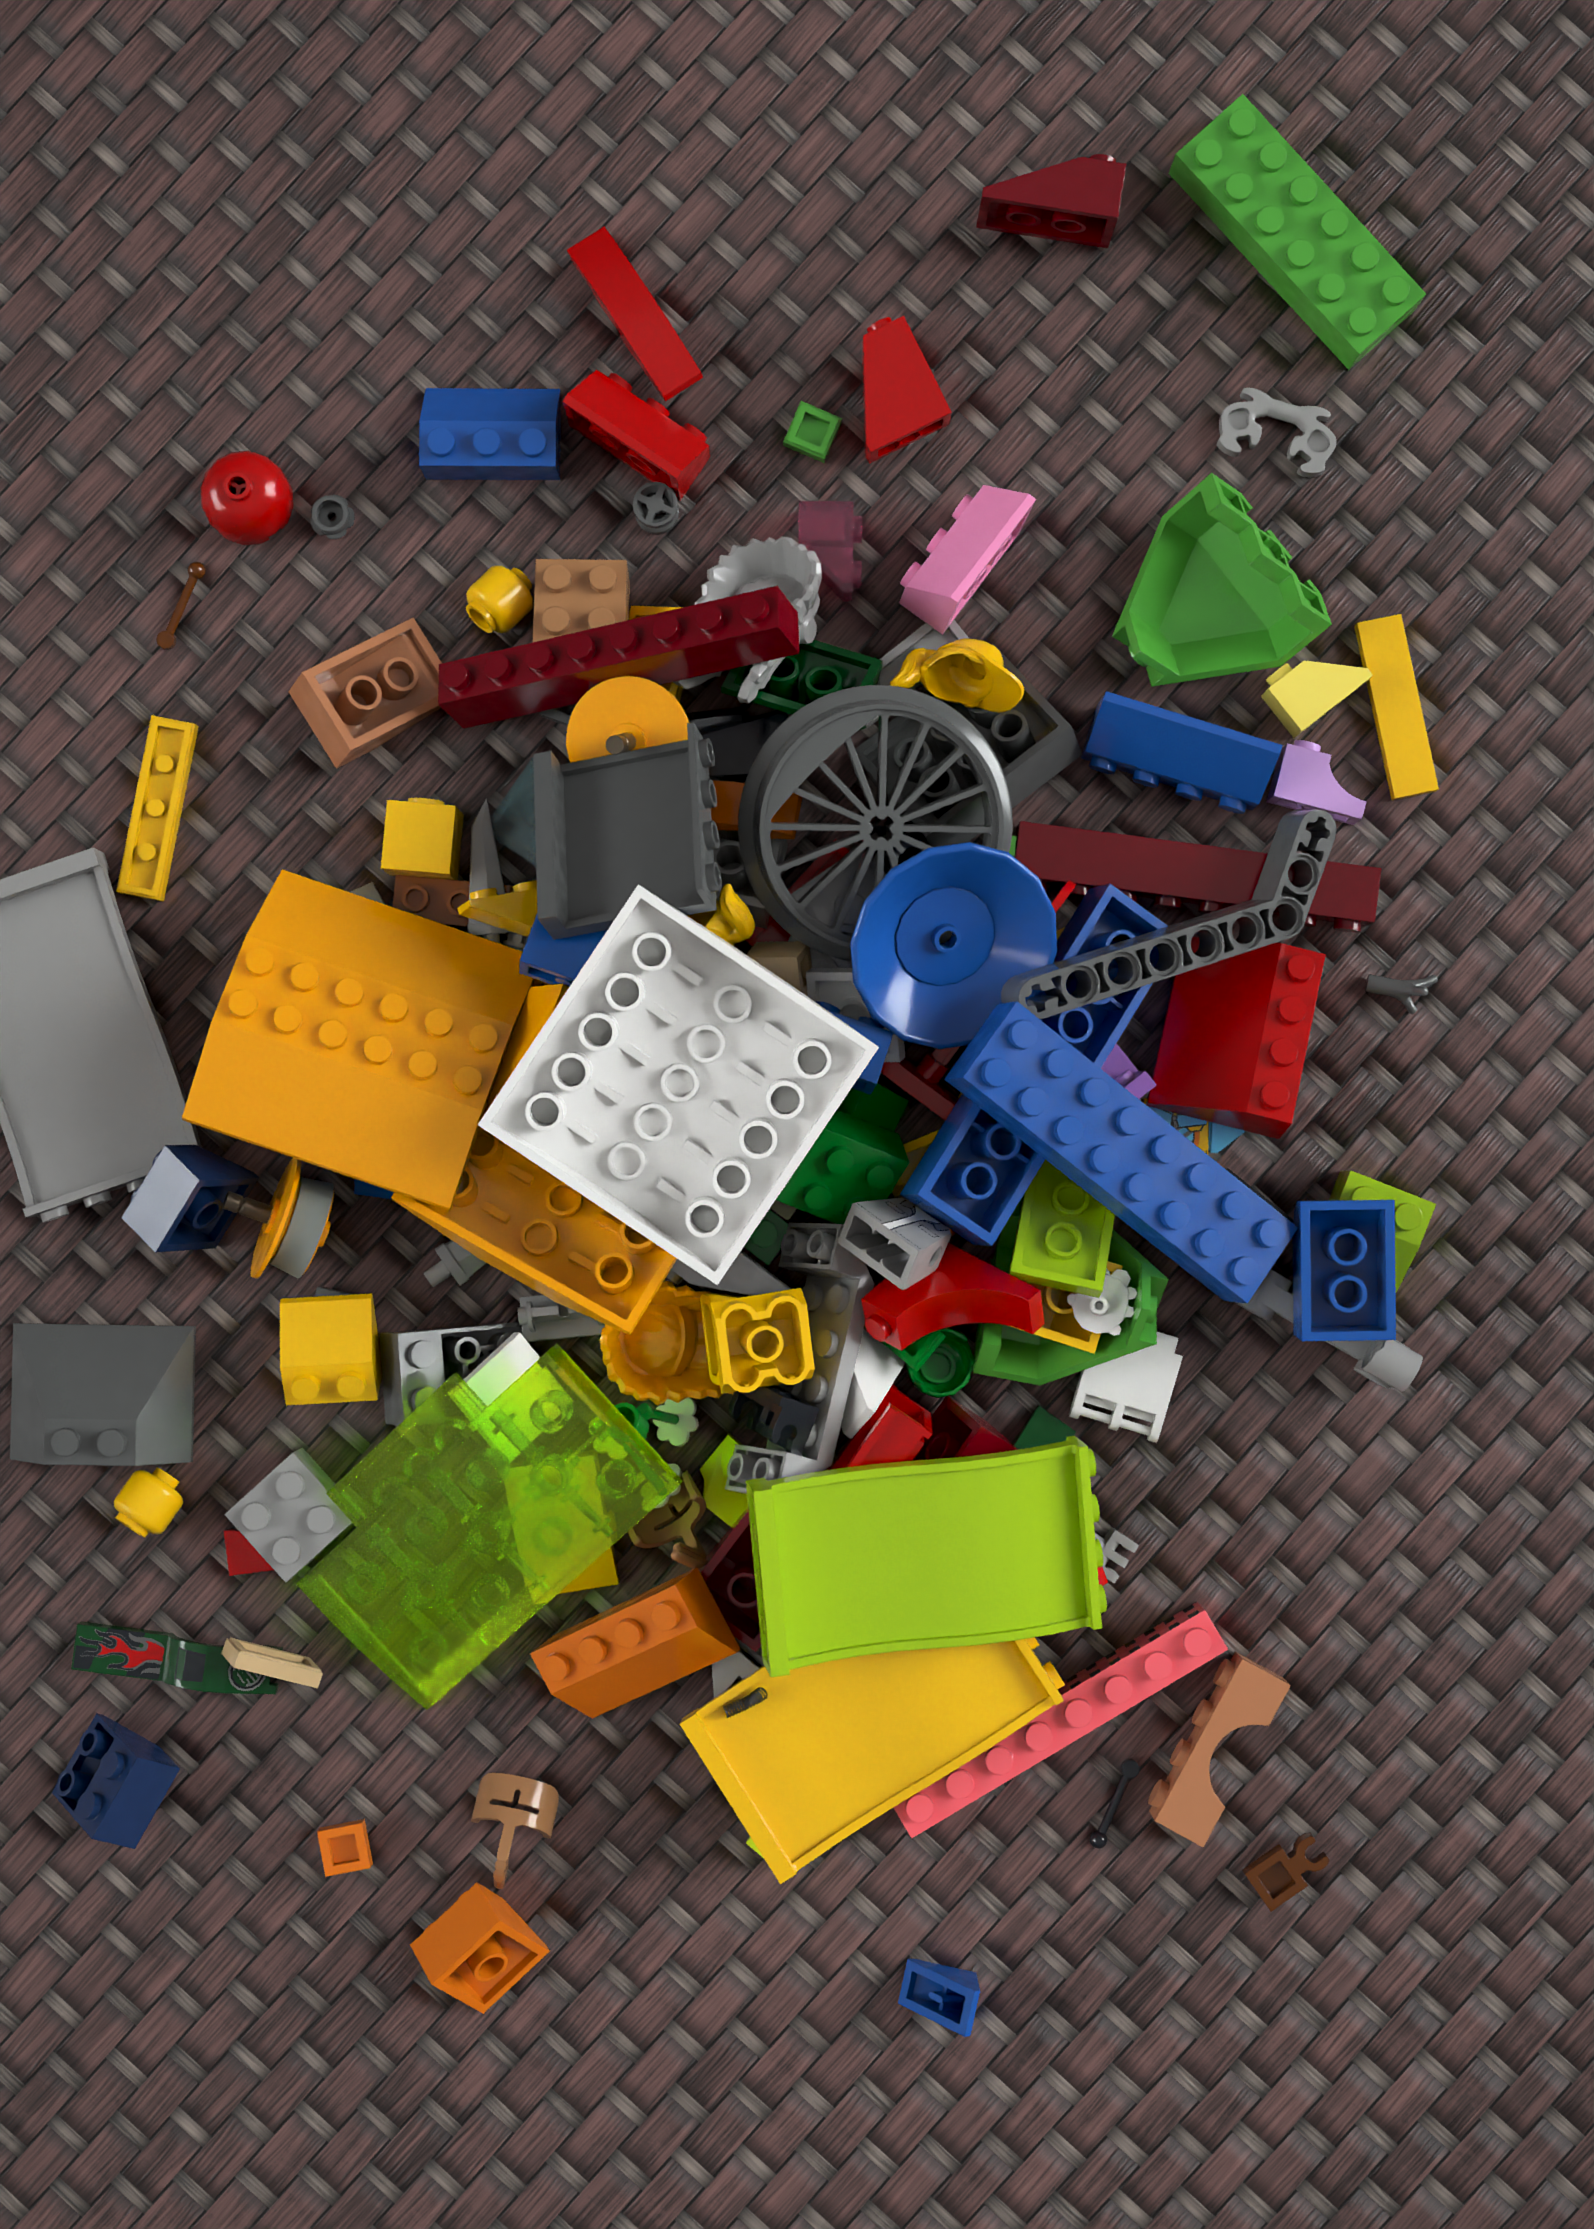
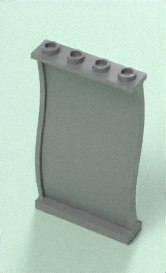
M90 848L0 879V1124L26 1208H23L25 1217L41 1216L43 1223L69 1215L67 1207L83 1201L86 1208L112 1200L111 1191L127 1186L129 1193L134 1192L143 1183L153 1166L152 1163L155 1156L165 1145H197L202 1147L196 1125L182 1120L187 1102L185 1090L129 942L108 875L110 868L105 854L95 848Z

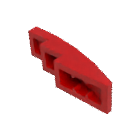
M605 226L567 249L572 263L592 289L597 302L618 330L623 343L665 402L703 378L700 369L669 320Z

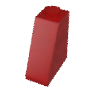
M904 316L893 321L891 317L880 319L867 328L868 333L863 335L865 456L869 464L950 424L952 412Z

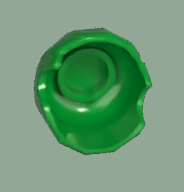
M949 1327L939 1330L946 1336L945 1339L917 1372L905 1363L907 1374L915 1388L925 1395L936 1398L955 1395L966 1386L975 1363V1358L967 1341L968 1338L963 1333Z

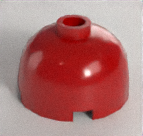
M251 451L231 452L217 459L206 471L200 488L202 509L210 525L227 540L242 545L262 544L270 540V536L274 535L279 529L282 530L288 524L294 507L292 487L282 469L268 457Z

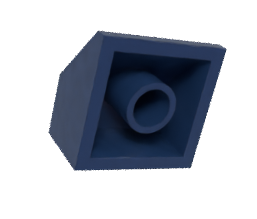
M165 1145L155 1156L152 1163L153 1166L141 1186L132 1194L131 1203L121 1218L155 1253L213 1249L218 1246L237 1213L222 1209L228 1191L239 1194L243 1198L248 1197L259 1177L253 1171L200 1146Z

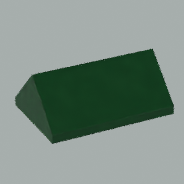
M813 640V642L808 644H799V654L785 657L773 672L765 688L759 689L756 698L751 702L793 715L807 704L830 693L852 687L877 685L883 660L817 640ZM753 664L730 669L721 686V693L737 697L741 684L749 674Z

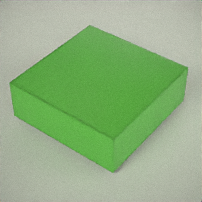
M801 401L785 436L783 446L825 463L842 424V418Z

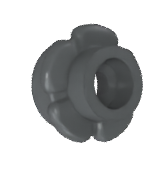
M339 495L324 496L318 499L311 508L312 518L310 522L313 530L321 536L327 535L329 539H339L345 536L346 530L353 526L355 520L354 511L347 506V500ZM332 513L336 514L334 521L328 519V516Z

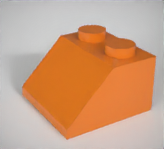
M478 1882L468 1891L464 1892L435 1922L431 1923L410 1944L431 1985L483 2014L550 1952L546 1944L502 1897Z

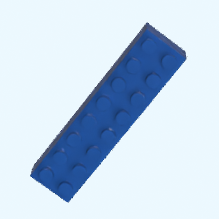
M1112 884L1090 888L1057 940V954L1054 963L1168 926ZM1156 946L1150 952V962L1153 967L1159 959V952ZM1115 959L1110 962L1108 967L1110 980H1113L1118 972V965ZM1073 972L1070 973L1066 980V989L1069 994H1072L1077 984ZM1153 983L1040 1020L1101 1068ZM1041 991L1039 995H1046V993ZM961 1094L900 1195L971 1244L993 1246L1045 1159L969 1098Z
M1018 1001L1001 1003L995 1006L945 1077L948 1083L1223 1301L1248 1304L1298 1229L1297 1226Z

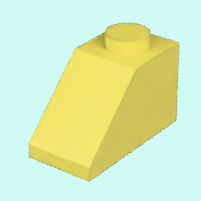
M1304 660L1292 669L1286 663L1266 679L1270 687L1261 697L1292 737L1295 738L1362 686L1373 674L1368 668Z

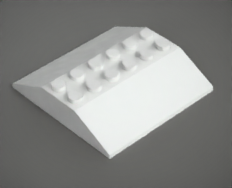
M638 884L478 1123V1126L718 1285L879 1047L798 989Z

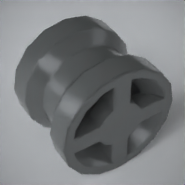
M655 481L646 483L634 495V513L641 529L655 535L664 534L673 529L678 521L679 508L676 494L672 488L665 483ZM661 512L666 513V515L661 514L655 517L656 514H660Z

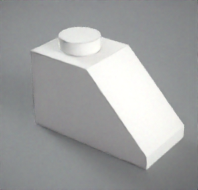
M863 1329L841 1423L843 1433L850 1439L876 1412L905 1364L901 1358L880 1341L874 1339L865 1329Z

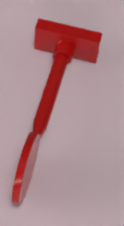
M1070 879L1051 902L1055 912L1058 911L1076 886ZM960 1046L946 1049L936 1048L933 1053L927 1052L917 1067L906 1058L900 1062H884L881 1073L943 1120H946L958 1098L939 1084V1081L949 1070L947 1063Z

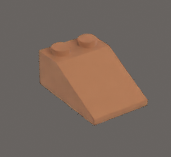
M413 617L303 671L289 690V694L337 769L374 750L441 708L438 705L439 664H442Z

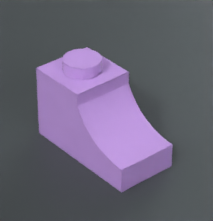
M1295 740L1293 745L1287 743L1282 748L1276 763L1266 802L1294 810H1324L1335 821L1351 825L1360 821L1363 817L1366 801L1352 796L1338 784L1329 764L1331 755L1320 752L1321 746L1313 742Z

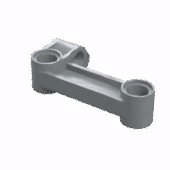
M1270 1270L1248 1304L1235 1302L1237 1305L1268 1322L1272 1320L1276 1313L1293 1323V1295L1287 1292L1292 1282L1273 1270ZM1397 1340L1325 1341L1358 1360L1353 1369L1354 1371L1387 1389L1393 1388L1401 1392L1405 1391L1412 1383L1423 1360L1422 1355Z

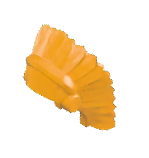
M664 1281L630 1335L605 1324L600 1337L603 1363L607 1367L609 1380L618 1384L622 1394L632 1395L637 1401L649 1399L657 1406L663 1404L667 1399L679 1403L687 1397L702 1399L707 1396L720 1398L723 1395L721 1394L720 1385L713 1384L709 1376L700 1296L712 1293L711 1291H694L687 1285L675 1287L672 1282Z

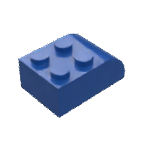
M1395 1200L1297 1201L1293 1224L1298 1229L1292 1237L1294 1336L1301 1341L1396 1340Z

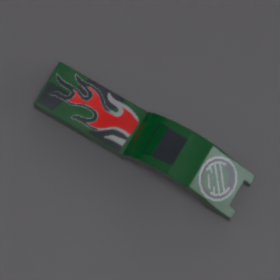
M83 1621L77 1624L71 1670L157 1680L180 1688L214 1693L276 1694L279 1684L270 1682L269 1676L233 1668L221 1654L224 1645L185 1640L175 1636L174 1633ZM263 1645V1646H267V1647H271V1648L283 1650V1647Z

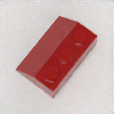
M596 369L572 389L562 401L569 426L651 482L665 483L672 488L677 499L681 501L710 458V448L705 443L707 437L689 423H685L682 427L668 418L670 412L656 400L648 398L644 402L631 393L633 387L619 375L610 373L607 377Z

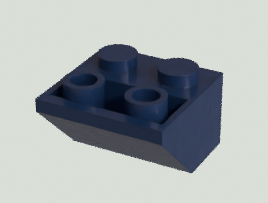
M96 1713L90 1726L83 1733L80 1743L68 1765L60 1774L52 1794L91 1839L135 1849L180 1768L158 1745L112 1719Z

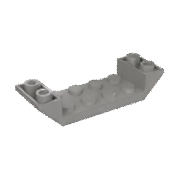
M789 1222L787 1232L781 1242L782 1253L779 1267L807 1276L802 1292L807 1303L815 1370L812 1379L802 1380L794 1385L783 1383L778 1385L820 1409L801 1456L786 1452L784 1448L774 1444L769 1439L766 1449L735 1444L733 1456L727 1466L728 1477L725 1490L747 1494L746 1480L758 1478L774 1480L824 1471L832 1465L865 1325L861 1299L874 1287V1282L866 1264L837 1243L843 1228L842 1224Z

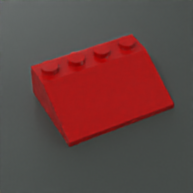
M1192 937L1191 948L1193 953L1199 948V937ZM1273 943L1175 975L1152 1075V1080L1156 1083V1086L1149 1091L1146 1105L1280 1139L1293 1121L1326 954L1283 943Z

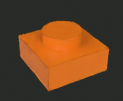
M365 1819L320 1827L317 1831L325 1877L369 1869L373 1865Z

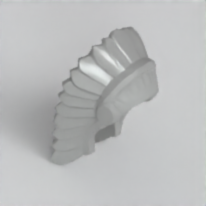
M781 536L777 540L769 537L764 542L752 538L745 546L733 544L728 555H720L718 565L707 569L709 581L701 585L702 597L695 602V605L778 586L798 612L799 644L813 642L817 632L814 616L820 604L818 590L822 580L821 563H819L815 551H808L804 544H797L790 537ZM785 657L753 664L749 674L741 684L737 696L739 702L750 703L755 699L758 690L765 688L773 672ZM722 671L673 683L688 690L715 676L720 677Z

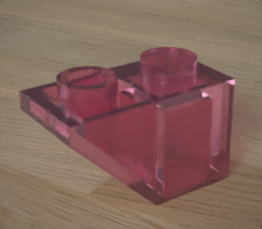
M799 501V544H804L808 551H815L819 563H821L822 581L842 601H852L853 588H861L862 561L853 560V543H862V516H853L854 502Z

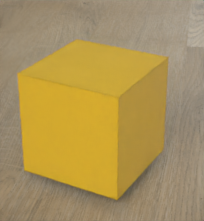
M408 798V802L387 800L381 869L390 876L405 875L458 880L464 815L456 806L444 805L445 802L435 799Z

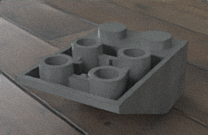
M519 1322L379 1333L385 1423L408 1426L469 1419L449 1392L514 1332L522 1334V1325H519Z

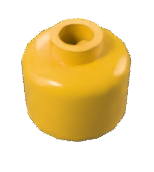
M492 566L468 589L466 593L468 602L466 611L472 621L487 633H492L493 631L507 633L533 608V597L529 591L532 588V584L528 577L517 568L509 570L503 566Z
M156 1467L152 1474L145 1470L135 1471L114 1499V1507L119 1512L115 1519L143 1538H146L148 1533L161 1534L182 1507L183 1498L175 1490L179 1481Z

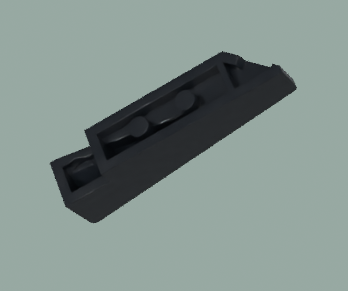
M741 707L686 713L689 723L694 722L703 739L709 738L712 743L715 765L709 767V777L748 775L756 756L765 742L788 719V713L779 710L743 719Z

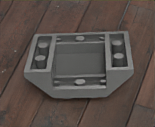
M13 1323L10 1459L43 1465L143 1466L193 1462L196 1326Z

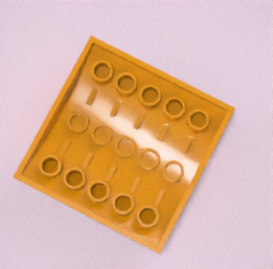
M282 869L246 934L212 1018L182 1120L450 1211L481 1128L478 1126V1123L485 1114L486 1105L529 988L533 987L535 981L534 978L519 973V963L523 951Z
M535 979L533 987L552 984ZM480 1128L450 1211L396 1192L391 1197L393 1201L477 1258L554 1302L629 1335L677 1260L676 1257L483 1128Z

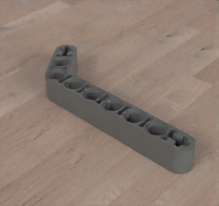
M1319 809L1294 810L1282 817L1251 900L1015 975L1003 985L1001 1002L1018 1001L1037 1018L1044 1019L1297 935L1305 924L1336 837L1337 829L1333 817L1328 812ZM1291 864L1295 869V877L1292 883L1288 878V870ZM1277 907L1280 919L1275 927L1272 915ZM1237 920L1240 932L1235 940L1232 935V926ZM1197 933L1200 944L1198 950L1193 953L1191 940L1194 934ZM1156 946L1159 952V959L1153 967L1150 962V952ZM1115 959L1118 965V972L1116 977L1110 980L1108 967L1110 962ZM1073 972L1077 984L1072 994H1069L1066 989V980L1070 973ZM1032 990L1045 991L1046 995L1030 997L1027 999L1026 1004L1025 997L1030 996Z

